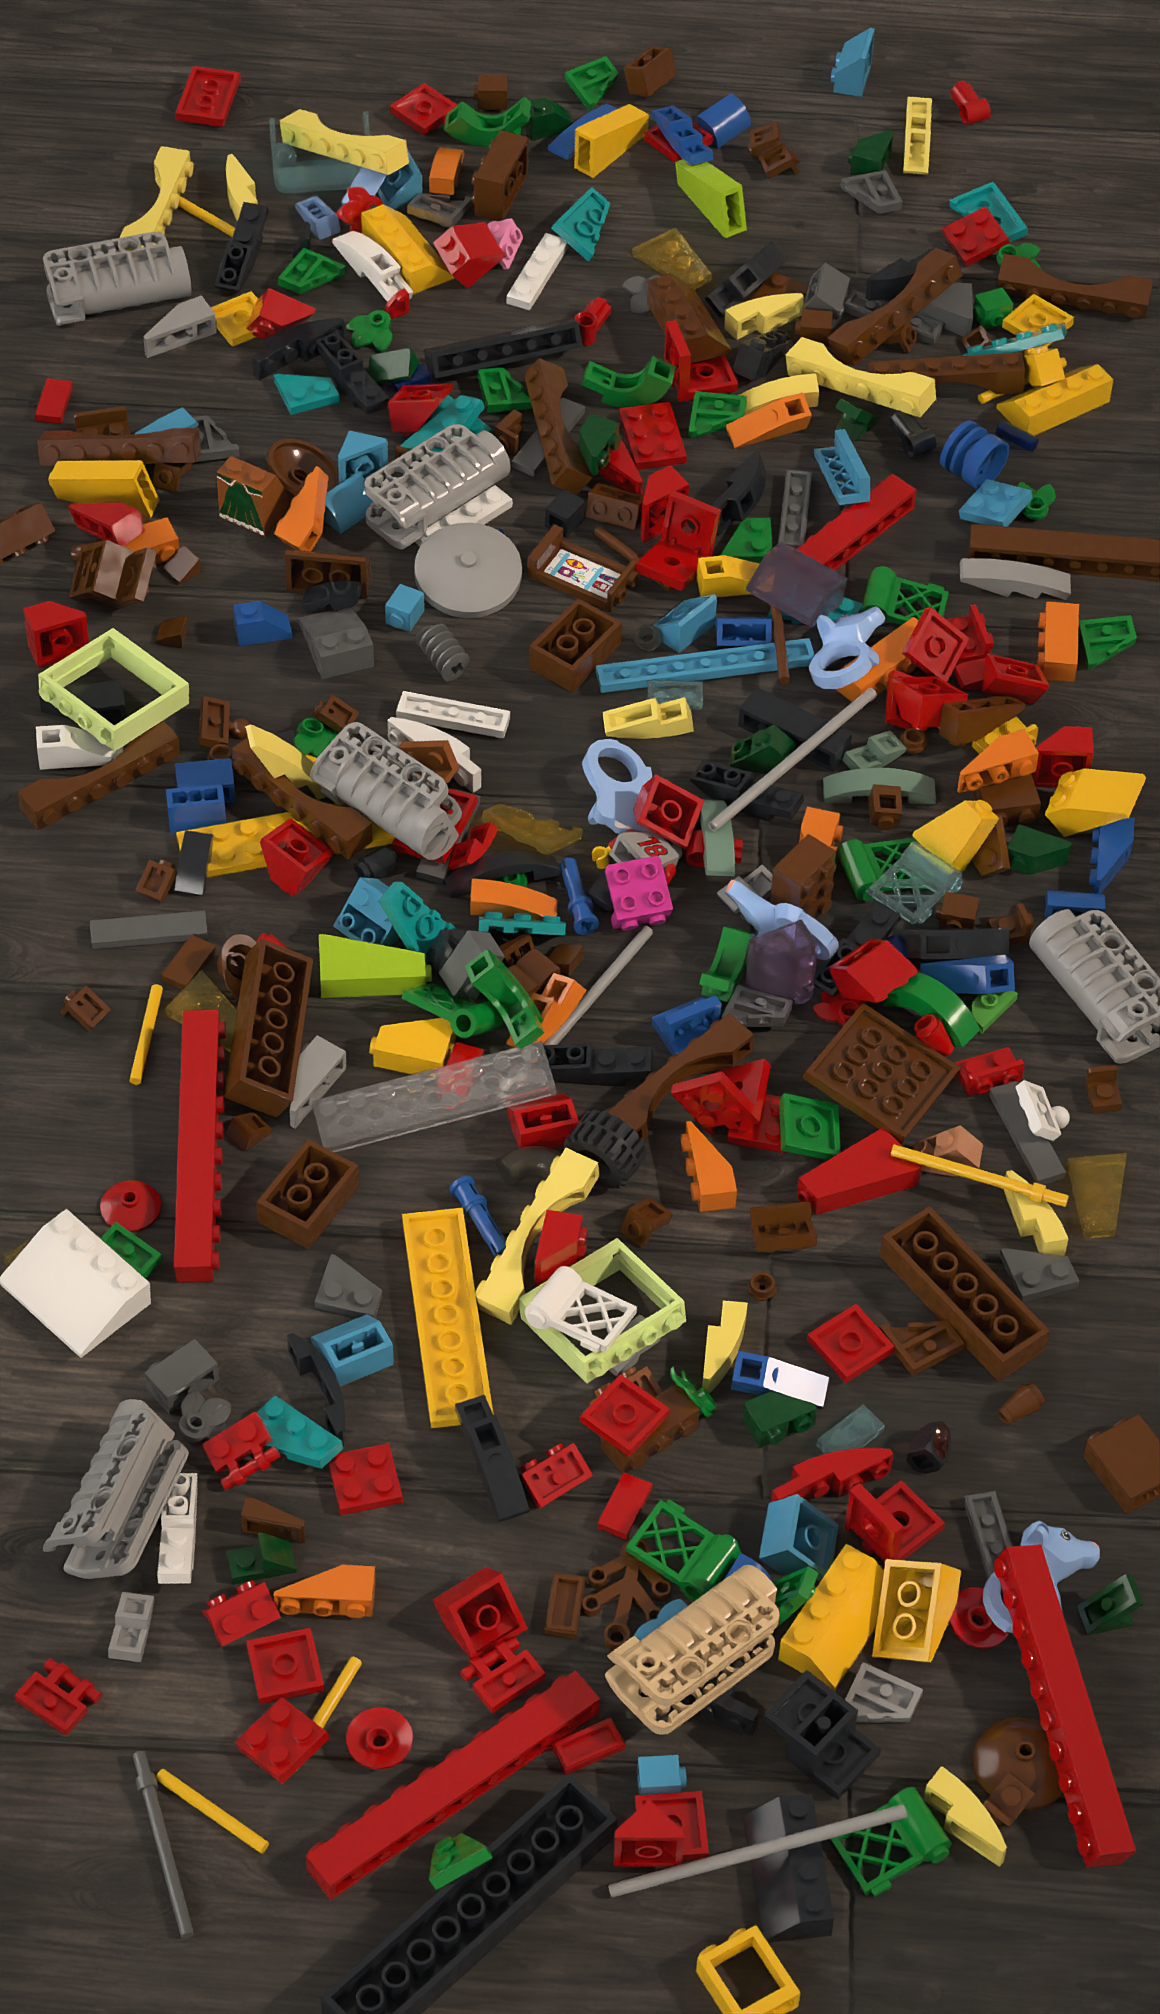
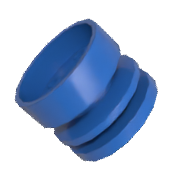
M968 420L960 424L949 436L941 453L940 464L942 468L950 471L955 476H961L964 482L978 490L986 479L994 481L999 476L1006 464L1010 448L1007 442L993 434H988L986 429Z

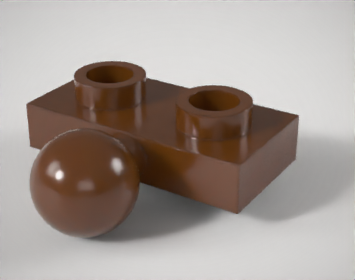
M203 696L200 702L198 745L211 748L217 744L228 746L229 732L236 739H246L248 737L246 726L250 725V722L244 718L235 719L233 722L229 721V701Z

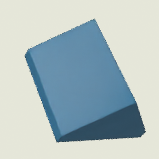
M408 149L409 164L387 175L377 191L383 204L392 209L408 206L418 193H422V174Z
M349 431L338 455L339 484L355 473L360 474L366 480L368 476L388 464V441L382 437Z
M715 594L684 600L648 630L650 634L677 653H680L715 625L717 598Z

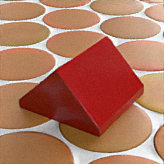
M987 653L982 693L993 696L1010 695L1021 702L1034 705L1048 690L1049 684L1039 665Z
M648 1800L615 1831L614 1866L674 1867L681 1865L684 1831L654 1803Z

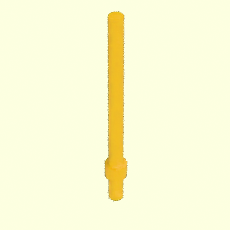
M895 1144L891 1151V1156L1026 1195L1032 1201L1039 1203L1046 1201L1066 1207L1069 1195L1046 1189V1185L1036 1182L1033 1185Z

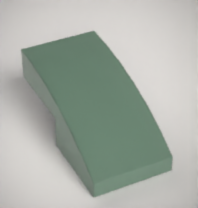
M891 731L869 737L865 746L846 751L842 761L851 770L882 768L905 753L907 748Z

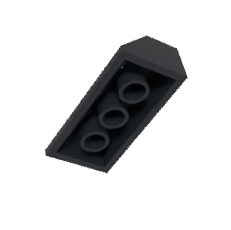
M812 1793L777 1797L743 1816L748 1846L818 1827ZM821 1841L750 1860L761 1931L768 1943L831 1936L834 1915Z

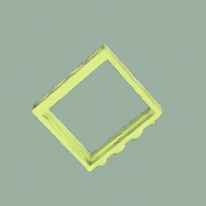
M114 628L38 674V691L42 699L50 702L63 715L70 717L83 730L90 732L100 743L106 744L114 751L189 704V683ZM109 658H113L162 694L115 726L63 688Z
M618 1238L570 1266V1268L580 1275L583 1282L592 1286L620 1270L661 1310L620 1334L606 1353L599 1350L598 1353L591 1352L585 1356L559 1330L552 1327L537 1329L528 1323L524 1312L525 1308L546 1282L518 1298L521 1319L586 1383L602 1376L612 1367L628 1360L633 1354L646 1346L652 1345L657 1339L679 1328L686 1322L684 1300Z

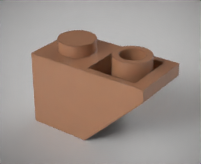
M960 1125L915 1142L913 1150L979 1169L983 1144ZM920 1165L922 1167L921 1171L954 1177L958 1176L948 1172L930 1168L924 1165Z

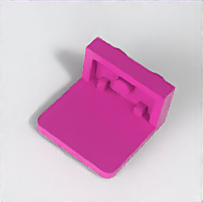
M652 856L610 864L606 867L605 875L614 908L611 916L613 929L621 928L622 931H629L638 928V924L649 922L650 926H655L666 922V919L669 918L673 911V906L660 857Z

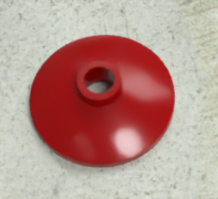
M136 1180L123 1181L110 1187L103 1195L100 1203L101 1215L110 1227L117 1222L130 1232H138L148 1228L157 1220L161 1212V1199L158 1192L147 1183Z
M966 1588L958 1592L957 1604L949 1620L953 1632L964 1643L975 1648L988 1649L1001 1644L1009 1632H1004L998 1628L986 1613L983 1602L984 1588ZM972 1619L977 1620L980 1626L976 1625Z
M377 1707L361 1712L352 1720L347 1729L346 1744L350 1755L357 1763L366 1768L383 1770L398 1765L407 1757L412 1748L413 1733L409 1722L399 1712L389 1708ZM376 1741H383L386 1743L384 1746L381 1747L374 1745Z

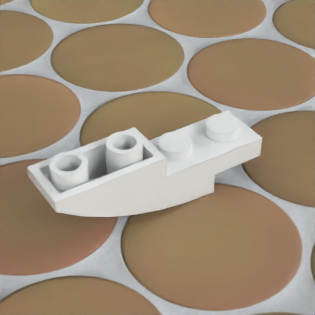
M355 231L332 240L334 246L360 278L367 276L387 302L394 294L404 288L409 293V299L412 298L413 290L399 274L400 265L375 241Z
M395 717L388 719V739L396 747L404 741L448 740L459 765V770L454 774L453 778L460 786H465L472 793L481 788V768L470 761V748L464 743L439 729L420 722Z
M197 1473L179 1474L162 1510L158 1583H191L196 1534Z

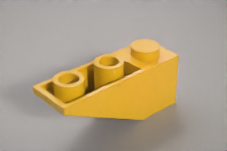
M1047 345L1018 351L1023 354L1025 379L1032 386H1045L1065 379L1058 349H1048Z
M726 555L698 558L696 579L700 597L715 594L716 598L780 591L777 572L774 567Z

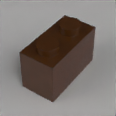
M651 46L624 67L629 94L640 95V97L652 96L657 89L666 85L669 80L677 75L672 49L667 47Z

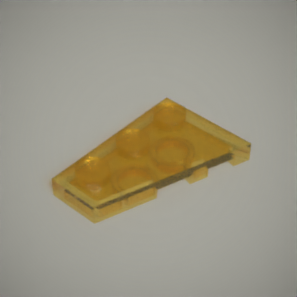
M676 228L632 248L634 257L665 276L673 275L693 289L713 281L711 272Z
M501 803L484 810L481 819L485 823L492 822L498 828L497 831L504 832L514 837L516 841L526 843L536 848L538 852L548 855L580 840L583 829L575 826L572 830L558 827L559 821L535 820L532 813Z
M201 970L166 1007V1015L183 1024V1011L219 1010L220 1021L226 1022V1039H221V1046H225V1049L231 1052L237 1010Z
M1127 1153L1068 1158L1067 1168L1084 1239L1115 1236Z

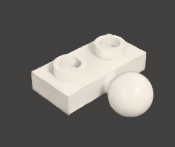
M1023 1080L1016 1086V1090L1020 1097L1019 1103L1027 1115L1030 1130L1036 1136L1054 1141L1061 1135L1060 1129H1063L1069 1123L1070 1116L1068 1111L1062 1106L1051 1108L1044 1088Z

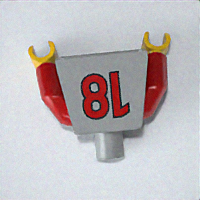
M626 830L607 843L608 847L598 846L592 851V859L596 861L598 869H604L609 865V855L617 863L658 856L662 861L667 886L676 874V864L682 856L680 846L674 843L669 844L663 837L652 831Z

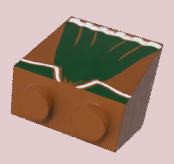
M230 456L216 472L219 515L222 519L265 537L290 508L292 498L275 474L233 456Z

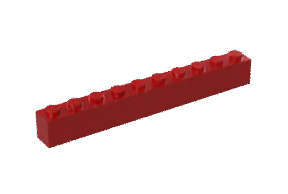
M219 1010L183 1011L174 1270L177 1283L214 1282V1270L220 1269L219 1251H215V1243H220L221 1241L220 1225H216V1217H221V1199H216L217 1191H222V1174L217 1173V1165L223 1164L222 1147H218V1139H223L224 1136L223 1121H219V1114H224V1097L219 1096V1089H225L224 1071H220V1064H225L226 1062L225 1046H221V1039H226V1022L220 1021Z
M1042 1545L1006 1547L995 1559L994 1571L996 1577L1000 1580L1004 1593L1003 1601L1009 1610L1013 1623V1634L1018 1640L1022 1653V1664L1027 1670L1030 1679L1031 1694L1036 1699L1040 1713V1724L1046 1732L1050 1757L1056 1765L1059 1775V1787L1064 1792L1068 1816L1070 1822L1074 1825L1078 1838V1850L1084 1858L1086 1868L1122 1864L1136 1852L1135 1845Z
M576 1670L567 1677L566 1675L560 1676L552 1683L551 1688L542 1694L536 1693L532 1695L522 1708L516 1712L510 1711L501 1717L498 1724L490 1730L480 1731L473 1737L471 1743L462 1749L456 1748L452 1750L442 1763L436 1767L430 1766L423 1770L418 1779L408 1786L402 1785L398 1787L391 1797L382 1804H374L369 1807L359 1820L353 1824L349 1822L343 1825L336 1835L327 1842L321 1841L315 1844L309 1850L308 1855H306L307 1871L330 1900L334 1899L551 1748L552 1742L570 1735L599 1715L600 1698Z

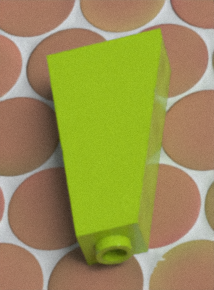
M684 159L675 162L678 185L723 237L727 238L747 230L741 184L708 162L689 165Z
M319 934L321 998L402 995L404 990L426 985V982H432L431 965H425V953Z

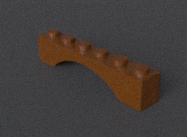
M934 248L918 262L911 281L893 300L866 316L844 323L827 339L835 358L855 366L962 277L963 274L956 255L939 248Z
M1003 254L997 289L1003 287L1009 297L1029 298L1035 294L1047 302H1052L1056 305L1065 304L1076 306L1083 310L1093 309L1107 314L1116 313L1127 315L1131 318L1146 319L1153 279L1128 275L1105 284H1074L1047 274L1029 258Z
M1022 352L868 362V373L902 374L914 372L935 379V384L966 383L989 389L996 394L1024 393L1025 366Z
M538 358L527 369L524 377L551 482L556 487L578 494L593 477L579 448L568 433L561 416L560 398L563 391L568 387L564 368Z
M171 428L151 433L117 436L90 435L70 430L44 431L37 440L40 466H55L57 461H143V464L195 463L201 454L199 428Z
M163 720L130 741L121 754L97 770L72 778L40 779L17 791L20 810L37 830L47 825H52L57 820L78 811L95 800L101 799L117 788L124 787L136 778L150 773L153 769L167 762L173 761L176 757L180 756L179 737Z
M248 737L232 748V767L235 772L250 780L257 790L266 793L277 806H282L295 821L302 822L307 826L315 837H320L328 843L335 853H340L348 860L373 842L372 823L354 808L335 806L313 799L298 790L285 775L274 778L250 748Z
M730 1013L721 1020L714 1021L708 1031L700 1037L693 1038L687 1048L679 1054L672 1055L666 1062V1065L657 1072H651L640 1086L629 1090L619 1103L614 1107H608L605 1111L625 1121L644 1141L647 1138L649 1124L654 1111L662 1099L672 1090L673 1084L684 1082L704 1072L736 1066L754 1051V1034Z

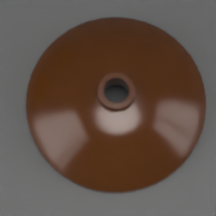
M281 439L276 441L267 453V465L270 472L277 475L286 491L295 496L300 493L305 485L306 477L309 473L313 472L316 466L328 476L327 492L339 485L337 465L324 451L311 443L299 439Z
M1026 1717L1006 1718L992 1724L980 1735L974 1748L972 1766L975 1778L987 1796L990 1797L1008 1772L1013 1773L1036 1792L1023 1811L1047 1807L1063 1795L1064 1792L1059 1787V1775L1055 1762L1050 1757L1046 1732L1041 1727L1040 1721ZM1026 1750L1031 1755L1023 1756L1019 1751Z

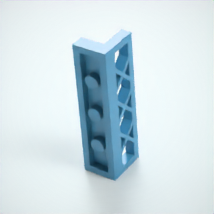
M835 430V447L814 449V457L839 505L869 502L870 476L846 430Z

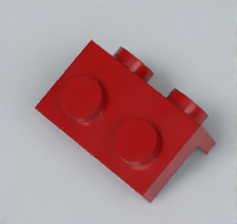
M252 1579L235 1587L238 1593L226 1598L225 1594H221L207 1601L208 1608L201 1612L203 1617L208 1618L220 1647L281 1618L265 1582L255 1584Z

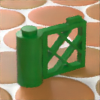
M876 567L870 573L861 612L877 606L885 616L884 621L903 625L912 617H915L917 620L920 619L925 609L916 612L911 603L919 601L924 608L932 607L943 616L949 592L945 591L944 587L929 583L927 586L899 578L888 567ZM900 588L910 590L914 595L905 598L900 592ZM931 596L941 599V601L931 605L926 598ZM904 607L909 615H899L894 613V610Z
M914 837L863 844L862 841L853 839L844 842L837 849V856L856 898L861 901L874 900L880 892L914 888L915 891L931 889V886L934 884V875L918 841ZM911 848L914 856L910 858L898 851L899 849ZM882 852L888 855L889 858L885 862L875 857L874 853ZM893 858L907 865L904 871L890 864ZM912 867L922 872L924 876L915 877L909 874L908 871ZM887 871L899 878L898 880L886 882L883 873Z
M434 983L404 990L401 999L450 1021L453 1032L462 1038L498 1029L504 1022L501 1014L491 1001L477 1004L466 998L454 997L450 990Z
M669 1499L667 1503L660 1500L628 1543L625 1551L678 1585L686 1597L695 1601L723 1580L741 1553L738 1547L739 1544L736 1539L728 1534L714 1535L683 1514L685 1509ZM662 1512L672 1518L674 1528L658 1530L656 1522L658 1515ZM650 1526H652V1530H653V1531H647V1530L650 1528ZM693 1532L703 1539L699 1546L685 1548L682 1534ZM676 1535L679 1548L663 1550L660 1537ZM654 1538L657 1551L646 1553L636 1545L641 1539ZM687 1554H692L688 1560ZM681 1555L684 1567L679 1573H676L667 1567L665 1557Z
M909 1787L898 1792L887 1804L873 1811L876 1812L902 1804L905 1805L907 1818L889 1822L892 1826L889 1837L871 1833L872 1827L866 1829V1832L859 1830L830 1838V1842L865 1896L869 1893H872L874 1897L892 1888L890 1881L922 1862L932 1861L933 1864L938 1863L950 1853L948 1849L952 1843L915 1787ZM895 1832L900 1838V1840L894 1838ZM850 1836L864 1839L860 1854L846 1851L841 1842ZM869 1840L887 1844L884 1859L865 1855ZM892 1845L906 1848L911 1858L903 1863L889 1861ZM852 1859L858 1861L857 1867L852 1861ZM863 1862L882 1866L879 1877L867 1883L861 1875Z

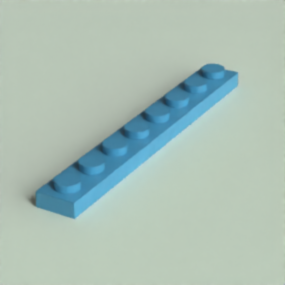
M810 638L785 641L788 668L809 666L815 656ZM775 643L596 665V676L600 692L605 693L775 671L778 668Z

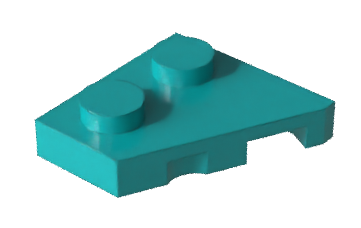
M285 374L274 375V383L290 415L340 402L339 393L331 378Z

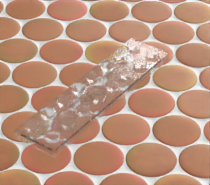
M539 1041L520 1048L516 1047L313 1100L312 1105L323 1147L333 1152H339L556 1095L557 1092L543 1043Z

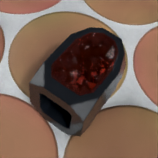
M942 1421L930 1422L922 1427L917 1436L911 1440L906 1461L914 1471L923 1474L936 1472L947 1462L951 1450V1434L947 1425Z

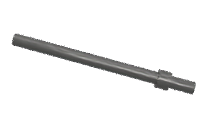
M138 1751L133 1754L138 1775L136 1778L138 1792L144 1797L181 1939H188L194 1936V1931L156 1793L158 1789L156 1776L150 1771L146 1752Z

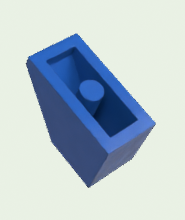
M261 601L233 605L234 627L239 647L293 638L287 614Z

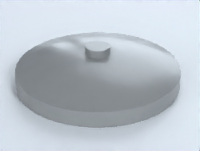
M457 523L435 531L422 543L415 559V581L418 590L424 592V599L437 610L455 617L478 618L501 610L515 597L521 584L522 562L515 545L500 531L478 523Z

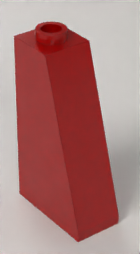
M881 1128L799 1177L797 1198L799 1202H810L811 1211L815 1215H819L913 1188L919 1184L922 1167L917 1163L891 1156L893 1145H902L888 1130Z

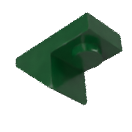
M841 398L835 407L843 412L836 430L845 429L849 438L853 441L860 439L880 420L879 417L861 406Z
M257 1533L258 1545L227 1550V1559L233 1585L245 1583L252 1579L255 1581L297 1573L291 1542L265 1533Z
M1124 1574L1077 1605L1087 1634L1094 1635L1132 1626L1134 1622L1130 1613L1144 1605L1134 1577Z

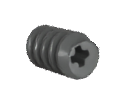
M445 624L428 625L418 631L416 643L439 674L442 675L444 681L450 682L460 677L468 666L470 657L465 653L463 647L459 645V642L454 638Z

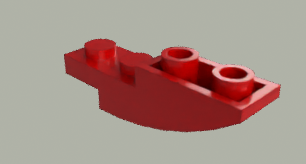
M855 1448L831 1452L808 1459L793 1466L791 1481L773 1490L771 1502L796 1494L807 1501L813 1497H822L830 1488H832L837 1497L849 1493L850 1489L858 1483L863 1486L873 1479L879 1480L885 1477L891 1470L894 1453L891 1449Z

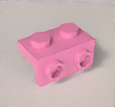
M512 218L498 222L492 221L487 224L506 256L499 262L504 270L509 269L523 239L520 229L515 225Z

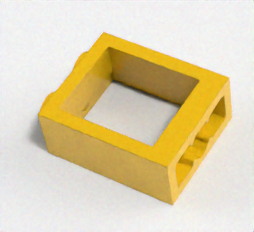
M756 1925L748 1930L745 1928L737 1930L729 1937L728 1941L719 1946L715 1944L708 1946L697 1957L696 1973L723 2014H786L799 2005L800 1991ZM753 1946L780 1989L741 2010L714 1967Z

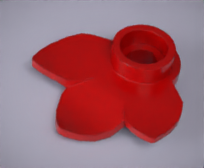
M355 186L347 189L350 201L345 203L336 212V216L342 221L351 224L350 232L355 231L362 234L361 213L369 210L371 205L378 207L383 205V202L379 197L369 195L365 188Z
M822 991V1003L814 1005L813 1011L819 1018L825 1021L838 1022L841 1026H844L861 1004H866L867 1001L842 998L840 993L833 998Z

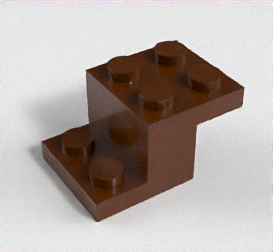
M109 540L82 547L68 598L77 602L91 598L116 609L144 602L150 590L148 585L150 576L156 567L155 556L157 551L148 547L133 551Z

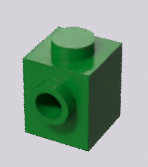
M1003 287L975 295L973 319L978 321L985 330L1002 325L1003 319L1013 311V302Z

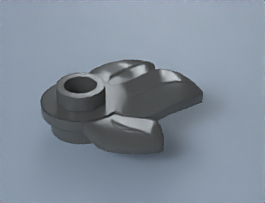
M653 275L648 279L635 276L624 282L622 287L633 295L630 301V308L633 312L643 314L650 311L647 305L648 280L661 277L660 275Z
M198 1391L190 1392L183 1399L180 1406L183 1416L179 1421L178 1428L180 1435L187 1442L197 1443L203 1439L210 1440L229 1428L225 1424L231 1413V1404L227 1400L210 1398L206 1401Z

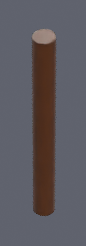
M601 526L596 527L594 530L595 536L629 562L632 559L639 561L642 558ZM654 580L655 582H657L659 585H661L663 588H665V589H666L667 591H669V592H671V591H673V590L675 589V588H672V587H670V586H668V585H665V584H663V583H661V582H658V581Z
M772 601L770 603L779 683L785 685L790 682L781 603L779 601Z

